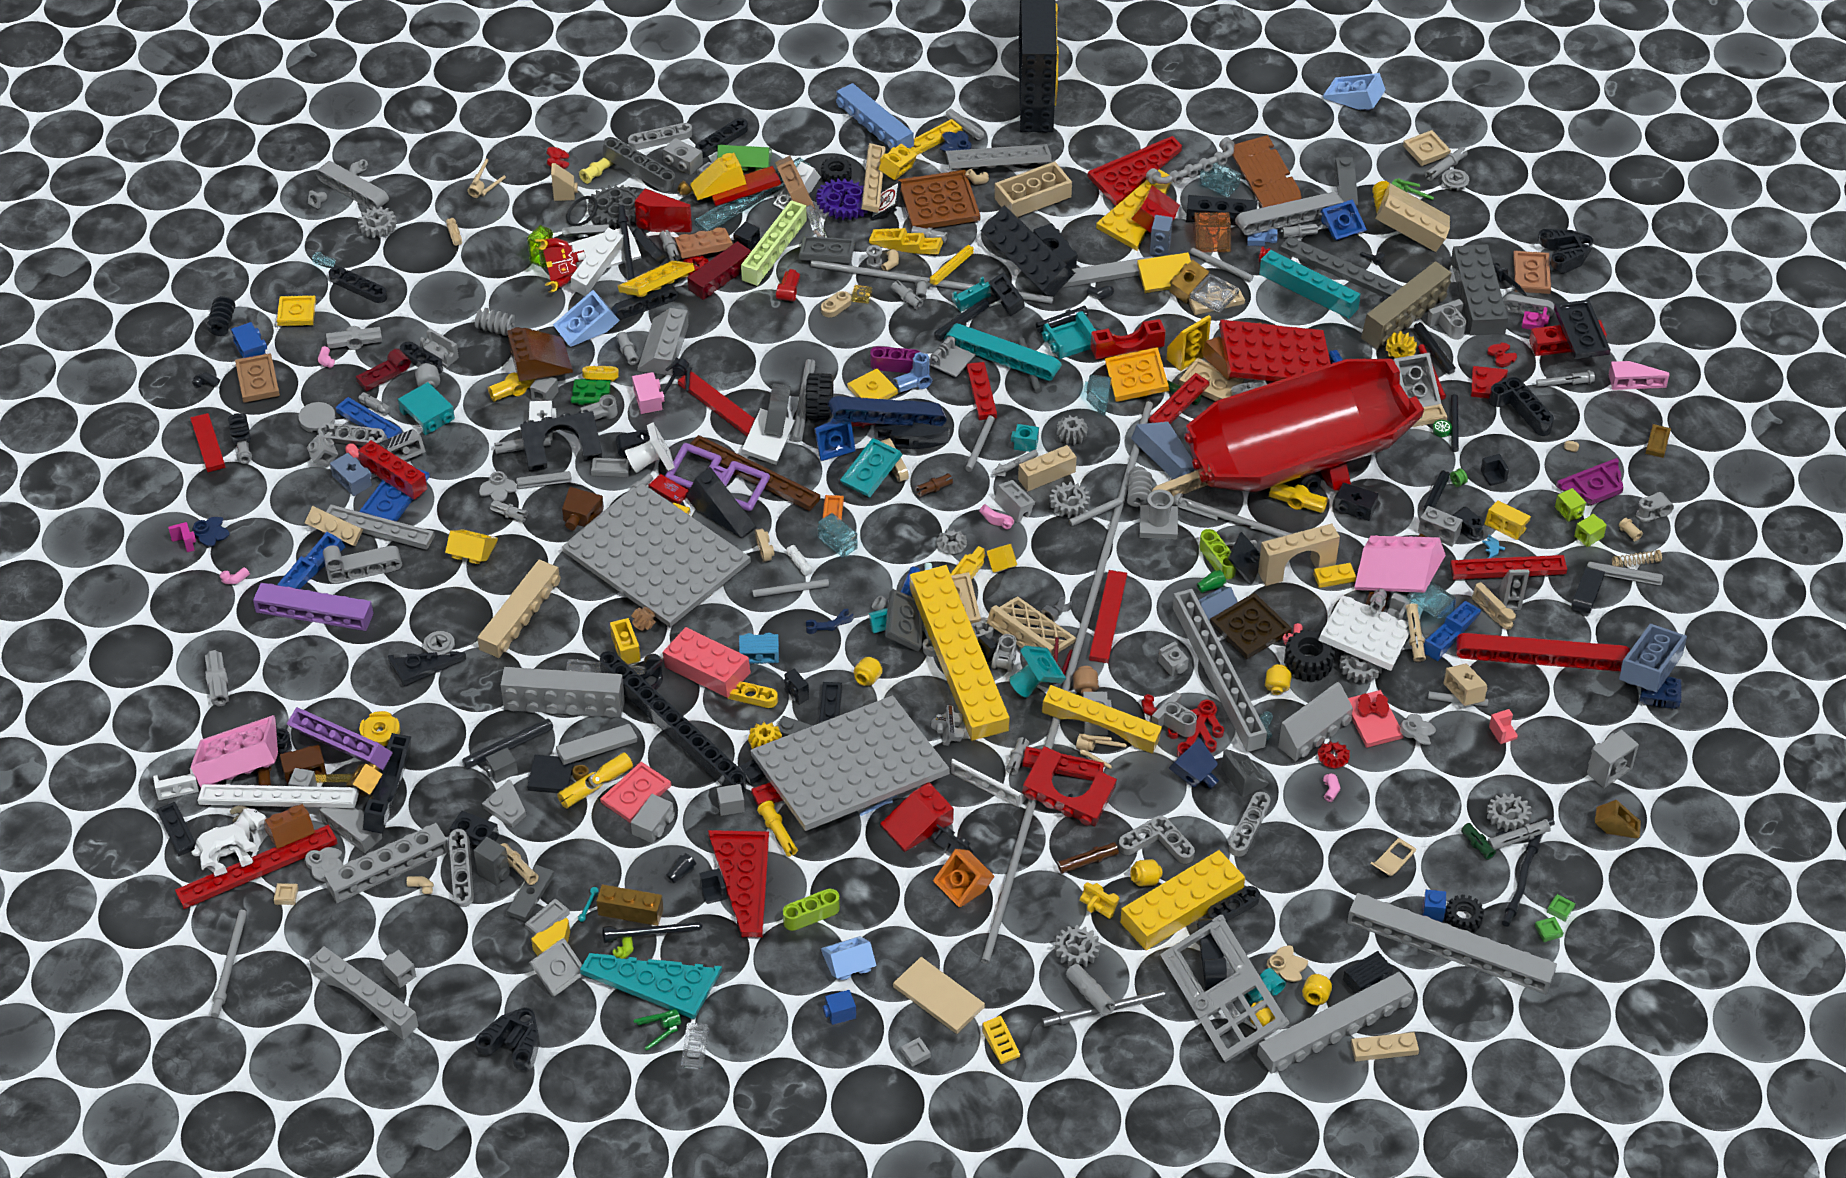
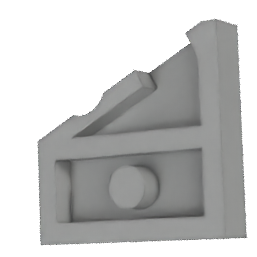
M507 780L482 803L483 809L511 828H514L526 817V811L511 780Z

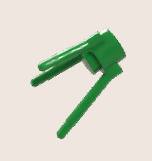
M676 1009L633 1020L637 1025L660 1020L664 1029L668 1028L666 1032L648 1044L645 1050H649L671 1033L678 1031L677 1026L681 1025V1019Z

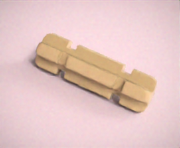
M454 218L447 219L446 225L455 246L461 245L462 237L456 220Z

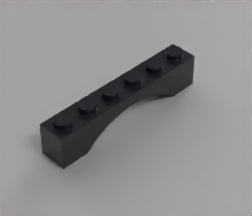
M392 733L387 749L393 753L384 769L381 770L383 775L378 781L373 795L367 802L363 820V830L380 834L384 832L410 756L411 736Z

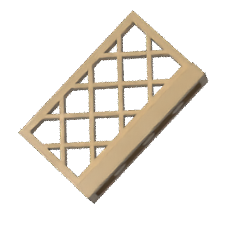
M1018 596L1000 607L997 605L993 606L986 622L1003 635L1011 634L1015 636L1016 644L1021 648L1024 646L1048 648L1052 656H1054L1053 645L1055 644L1056 637L1067 639H1059L1058 653L1076 641V637ZM1017 604L1023 609L1014 608V605ZM1015 614L1024 615V618L1016 617ZM1029 616H1034L1037 619H1030ZM1030 624L1039 625V628L1030 627ZM1043 626L1050 627L1052 630L1044 629ZM1045 635L1054 636V639L1045 638Z

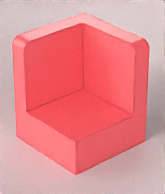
M1510 709L1491 715L1489 728L1500 744L1515 740L1518 736L1511 726L1513 714Z

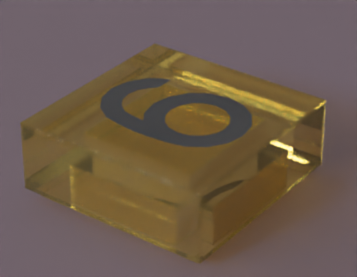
M855 285L851 301L869 304L872 287Z

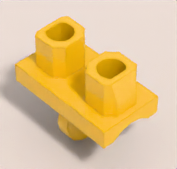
M1089 882L1085 883L1080 901L1088 905L1087 911L1092 913L1096 910L1109 919L1113 917L1120 899L1119 896L1114 893L1108 895L1103 892V887L1098 883L1093 885Z

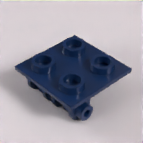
M1667 677L1657 692L1648 691L1641 687L1639 702H1643V705L1653 706L1655 699V706L1658 705V700H1661V707L1664 706L1665 701L1666 708H1679L1681 703V679Z

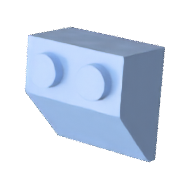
M861 936L821 948L832 976L839 978V980L848 979L851 977V974L856 972L860 974L869 972L871 967L876 966L871 944Z

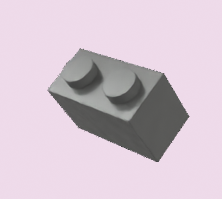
M486 837L474 849L477 873L497 886L510 873L507 850L504 846Z

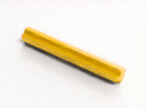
M966 245L930 277V284L935 286L974 253V247Z

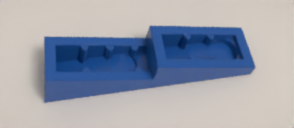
M326 532L305 558L301 556L277 585L295 589L302 588L325 566L323 550L328 546L334 545L339 547L341 552L345 548L344 543L340 538Z
M1464 601L1446 617L1445 623L1425 640L1424 653L1439 661L1455 643L1457 636L1462 634L1479 616L1481 609Z

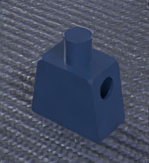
M1200 738L1169 767L1172 772L1192 787H1196L1203 781L1211 789L1219 781L1211 773L1217 767L1218 762Z

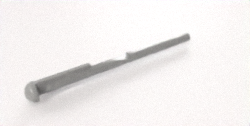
M1182 493L1174 496L1173 503L1175 506L1216 520L1220 517L1235 523L1247 524L1251 526L1250 529H1256L1277 537L1292 534L1183 498Z

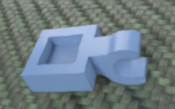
M1277 229L1247 235V246H1265V242L1277 243Z

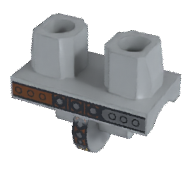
M947 705L946 713L936 715V718L931 721L932 729L942 733V742L946 746H949L951 741L960 742L964 736L963 729L955 728V726L960 727L963 720L962 714L954 712L951 705Z

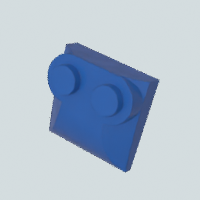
M1353 199L1321 210V222L1324 226L1328 227L1335 241L1367 230Z
M832 418L831 422L815 428L821 461L856 451L851 422L836 421Z

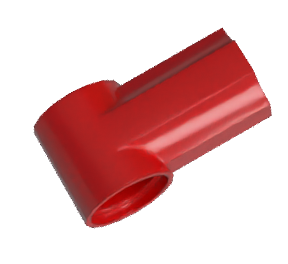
M789 269V271H785L782 283L777 286L776 299L795 302L797 286L800 280V274L796 270Z

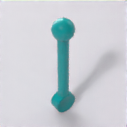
M597 887L590 889L591 895L582 914L578 916L580 922L586 920L585 915L592 900L599 893Z

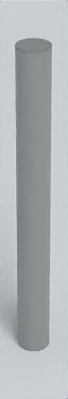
M1192 248L1190 254L1249 282L1253 280V275L1198 249Z
M991 415L988 416L965 469L968 472L972 471L995 420Z
M825 579L752 590L753 598L829 587V581Z

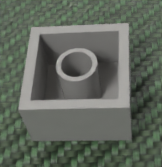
M1622 729L1615 734H1610L1601 744L1597 743L1592 748L1587 774L1603 788L1607 787L1632 770L1639 744Z

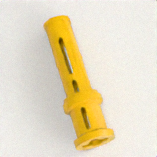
M766 801L759 805L757 812L763 816L766 827L772 829L786 856H791L790 851L792 855H795L798 852V848L784 828L781 815L777 814L772 801Z

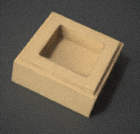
M277 883L274 904L295 905L299 889L298 884Z

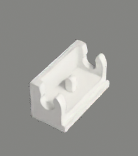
M190 768L191 774L159 781L157 775H154L158 800L199 792L197 779L192 769Z

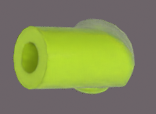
M623 937L622 946H618L617 949L614 948L613 955L616 958L626 959L633 952L632 937Z

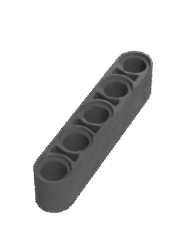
M605 138L602 154L604 158L660 191L670 192L673 190L675 173L617 138Z

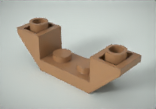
M789 155L775 162L792 200L806 205V214L816 210L791 156Z

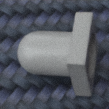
M311 190L309 191L308 204L319 209L321 203L327 200V194L325 192L316 193Z

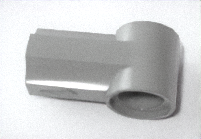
M604 395L600 398L599 402L580 408V411H593L595 420L602 417L612 419L618 414L616 400L612 395Z

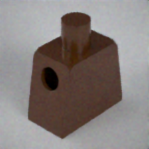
M569 487L562 508L563 520L566 522L565 526L569 530H575L577 525L585 527L603 511V496Z

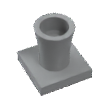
M1154 490L1148 495V505H1140L1139 538L1177 539L1178 506H1172L1174 497L1166 490Z

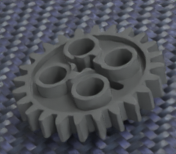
M615 184L614 188L608 185V189L601 187V192L596 190V195L591 194L598 203L597 212L591 219L595 220L596 224L600 222L601 225L608 224L609 228L611 225H614L616 229L619 217L618 206L620 205L625 206L629 226L630 221L636 222L635 200L640 195V193H636V189L631 190L630 186L625 189L624 185L617 187V184ZM588 199L589 203L587 206L590 216L594 210V202Z

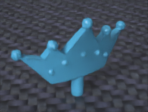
M1490 534L1487 537L1489 541H1482L1489 548L1486 549L1490 554L1489 558L1497 556L1499 550H1505V547L1499 546V541Z

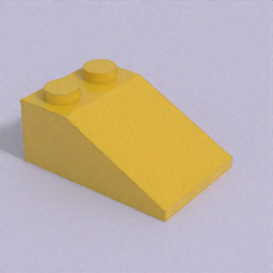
M726 153L722 157L717 158L690 183V186L697 200L745 185L746 181L734 153Z
M1208 315L1181 331L1167 347L1166 360L1178 370L1182 371L1191 366L1197 358H1204L1202 351L1205 341L1209 340L1211 316Z

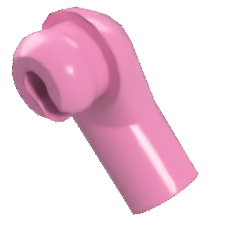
M324 346L321 348L318 362L324 367L332 368L335 360L329 356L330 349Z
M243 567L236 574L230 575L229 571H223L220 573V578L224 584H238L249 576L250 573Z
M1330 773L1323 778L1325 785L1329 786L1328 791L1324 795V799L1328 802H1332L1341 789L1337 776Z

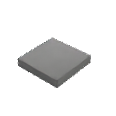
M561 938L529 962L552 997L583 976L580 974L582 964L564 938Z

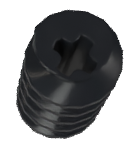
M220 296L213 300L206 323L208 331L213 335L225 336L228 333L236 306L231 298Z

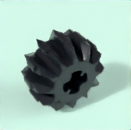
M245 413L230 415L228 422L232 442L234 444L240 441L250 442L251 436L247 415Z

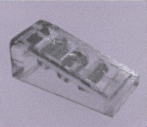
M687 1023L681 1061L682 1068L703 1069L709 1035L707 1024ZM690 1040H693V1041H701V1043H698V1042H690ZM689 1049H697L700 1051H691ZM687 1057H699V1060L687 1059Z

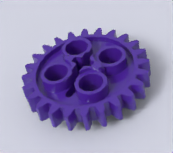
M838 178L837 182L830 180V183L825 182V185H820V189L817 190V205H819V209H823V213L829 212V217L835 215V219L841 217L844 220L845 217H848L851 220V217L858 219V215L863 217L864 213H868L867 210L861 209L864 185L859 186V182L854 184L853 180L847 182L846 179L840 181Z

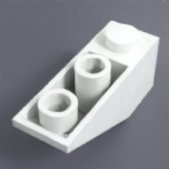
M800 162L797 170L809 194L821 176L815 168ZM786 185L773 203L782 210L792 200Z

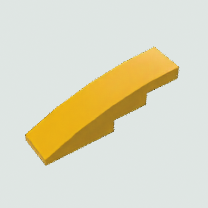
M906 228L873 229L869 243L901 252L939 254L943 240L941 237L925 238L924 233H907Z

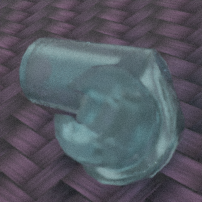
M315 252L312 256L315 264L334 267L336 259L325 256L321 252Z
M1265 711L1259 718L1267 731L1266 740L1272 737L1268 727L1273 719V715Z

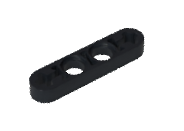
M744 118L733 120L698 142L695 148L702 151L703 158L709 157L718 151V145H728L748 131L747 120Z
M339 266L332 267L329 270V279L332 283L375 303H383L387 300L388 296L385 287ZM349 280H355L353 283H347ZM364 286H368V287H369V288L366 289V290H362V289H361V288L364 287Z
M666 285L658 290L647 292V295L643 297L635 296L618 302L612 307V312L619 320L671 303L677 299L678 292L673 285ZM657 297L654 301L650 302L652 298ZM640 303L639 306L634 308L635 304Z

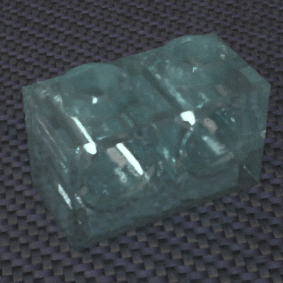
M1215 163L1209 172L1201 170L1200 184L1229 197L1240 186L1241 173Z
M833 513L818 522V538L840 556L845 558L858 549L857 533Z

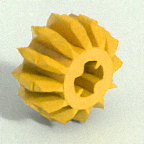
M1400 331L1397 334L1394 332L1387 339L1386 351H1388V356H1394V359L1413 356L1416 352L1417 342L1414 341V336L1409 337V333L1403 334Z
M763 721L762 725L756 723L755 728H750L748 742L751 748L754 749L782 738V734L778 726H774L772 722L767 725Z

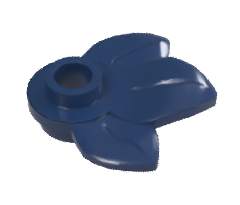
M950 131L942 134L946 143L940 147V150L944 152L967 150L972 147L971 142L968 141V135L963 131H958L956 134Z
M211 517L206 521H196L192 528L194 535L199 537L200 543L210 547L215 546L216 541L224 540L230 535V532L221 526L224 520L222 517Z

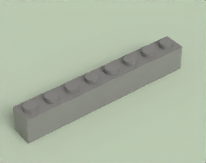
M1398 972L1259 1043L1257 1056L1271 1074L1283 1071L1290 1064L1304 1060L1306 1056L1313 1052L1318 1053L1325 1046L1339 1042L1346 1035H1353L1360 1028L1374 1024L1377 1019L1383 1016H1390L1401 1007H1407L1412 1002L1414 989L1403 975Z

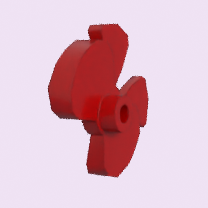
M549 147L546 151L550 156L547 159L548 166L552 167V163H556L563 169L568 168L569 162L560 159H568L569 154L560 148Z
M1501 342L1500 344L1488 347L1487 354L1495 356V364L1498 367L1509 366L1511 362L1514 363L1517 359L1516 353L1505 354L1510 349V345Z
M1367 693L1362 694L1358 698V713L1360 716L1367 717L1370 713H1377L1380 717L1384 718L1388 715V698L1384 695L1378 694L1376 702H1371Z

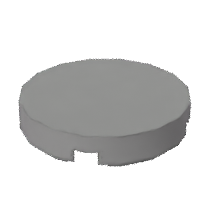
M314 402L306 405L300 410L298 415L299 423L304 430L308 432L317 431V433L322 424L335 423L336 418L335 410L332 406L323 402Z

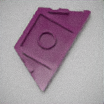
M1615 458L1557 481L1556 487L1564 492L1573 488L1590 505L1623 493L1624 489L1623 481H1621V471L1618 467L1619 460Z

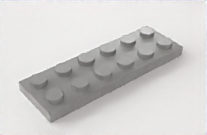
M1047 144L946 151L949 169L961 170L967 167L978 169L981 166L994 168L996 165L1010 167L1013 164L1026 166L1030 165V163L1046 164L1047 162H1052Z

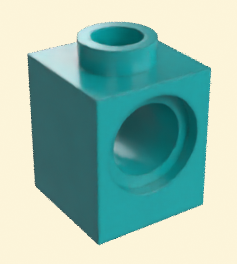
M1017 424L1016 431H1012L1011 442H1014V450L1031 452L1037 449L1039 427Z

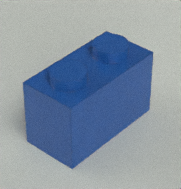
M252 322L231 329L233 341L242 358L266 354V342L264 339H260V331L258 328H254Z

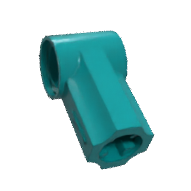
M1268 968L1260 974L1262 981L1272 996L1278 995L1285 988L1286 982L1272 968ZM1257 987L1244 995L1249 1005L1263 1000Z

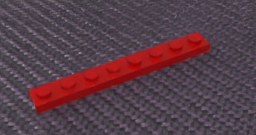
M326 825L315 830V833L278 849L274 847L251 857L253 860L252 864L242 867L239 862L227 867V872L215 876L213 873L175 889L176 895L183 909H186L301 860L312 850L321 851L326 847L338 844L337 838L330 826Z

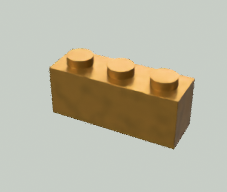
M603 884L596 900L599 916L655 926L659 925L664 910L663 898L660 894Z

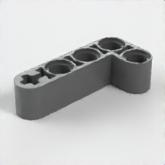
M773 383L764 433L777 436L783 435L791 386Z

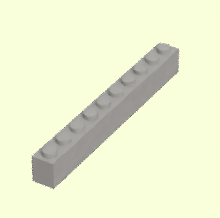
M1193 589L1174 593L1173 610L1246 752L1264 748L1267 731Z
M1357 893L1349 911L1347 923L1546 995L1555 975L1557 963L1549 959H1543L1529 952L1520 951L1509 945L1475 935L1467 930L1458 929L1447 923L1413 913L1408 909L1396 907L1368 895Z

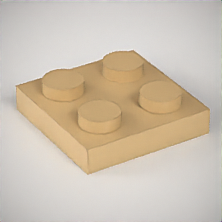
M1432 130L1403 141V147L1421 166L1442 159L1451 153V150Z

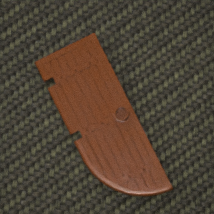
M1268 135L1234 144V153L1232 154L1262 208L1301 199L1299 187L1293 177H1286L1290 175V172L1277 149L1270 150V148L1274 147V144Z

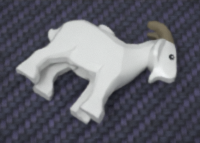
M235 806L230 810V814L241 813L234 817L233 822L235 823L213 828L200 835L192 855L200 856L202 870L207 867L215 876L226 873V867L218 863L220 857L233 852L237 854L242 867L252 864L253 860L247 852L259 850L255 843L249 841L250 830L259 829V826L264 824L266 819L264 814L245 806Z

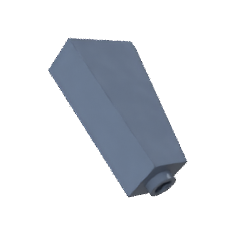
M1169 422L1136 425L1131 439L1172 479L1196 471L1193 467L1191 456Z

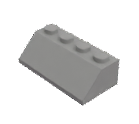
M669 308L653 319L637 368L638 371L673 375V369L666 371V368L674 362L676 357L679 358L689 326L688 310Z
M1339 682L1332 685L1282 722L1278 747L1294 761L1307 756L1310 750L1314 747H1319L1329 736H1334L1341 727L1347 726L1351 722L1353 707Z

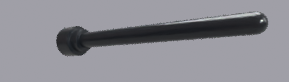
M701 922L618 930L612 928V926H605L602 928L604 943H613L617 938L696 931L701 930L703 925Z

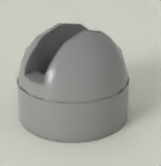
M879 596L874 600L872 608L876 611L888 609V601L883 596Z

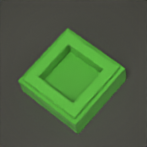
M1557 894L1549 905L1547 913L1566 922L1576 903Z
M1555 917L1535 923V927L1543 942L1563 937L1564 932Z

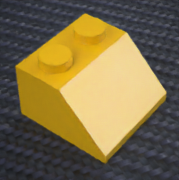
M464 529L450 530L445 553L452 554L451 557L462 560L465 557L469 558L471 563L480 564V561L488 560L498 538Z

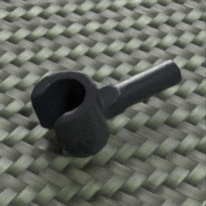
M1365 252L1360 253V256L1371 259L1375 265L1385 262V260L1381 259L1385 256L1383 252H1379L1376 255Z

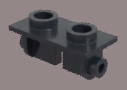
M938 824L936 825L939 831L938 833L934 832L931 836L935 844L944 850L950 844L951 846L947 850L950 854L955 849L969 850L973 853V850L969 847L971 844L962 836L959 839L955 837V832L946 825L944 828Z

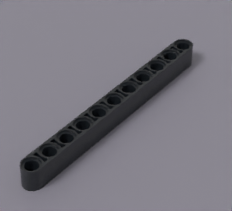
M605 651L600 655L601 673L622 674L624 695L723 787L740 784L742 793L746 792V774L616 653Z

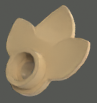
M1283 946L1267 960V968H1272L1284 980L1298 982L1302 980L1300 972L1307 967L1308 960L1293 955V946Z

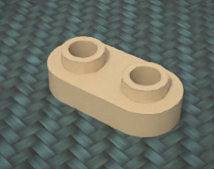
M839 291L821 304L822 315L825 317H835L851 305L850 293Z
M763 528L755 530V537L763 562L771 561L772 556H774V549L772 545H769L768 532H764Z

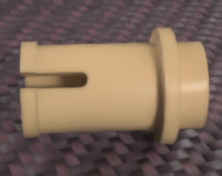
M1624 518L1619 523L1620 530L1622 532L1625 531L1634 541L1639 540L1643 535V532L1632 523L1631 519Z

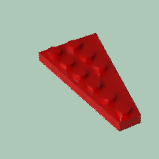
M1171 136L1088 171L1087 177L1117 206L1147 180L1146 173L1150 169H1161L1180 153L1182 145Z
M708 830V836L741 936L763 937L769 831Z

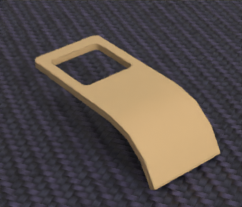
M1398 838L1376 862H1371L1370 864L1387 875L1393 876L1416 852V848ZM1398 843L1411 850L1403 860L1390 852Z

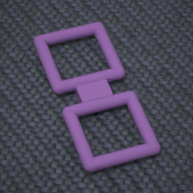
M688 443L682 445L673 461L675 468L667 471L665 477L690 489L693 482L674 474L687 451L712 460L709 467L713 469L725 486H727L735 470L760 478L761 480L748 503L736 499L742 509L751 511L770 479L768 473L736 461H732L728 469L718 466L722 459L720 455Z

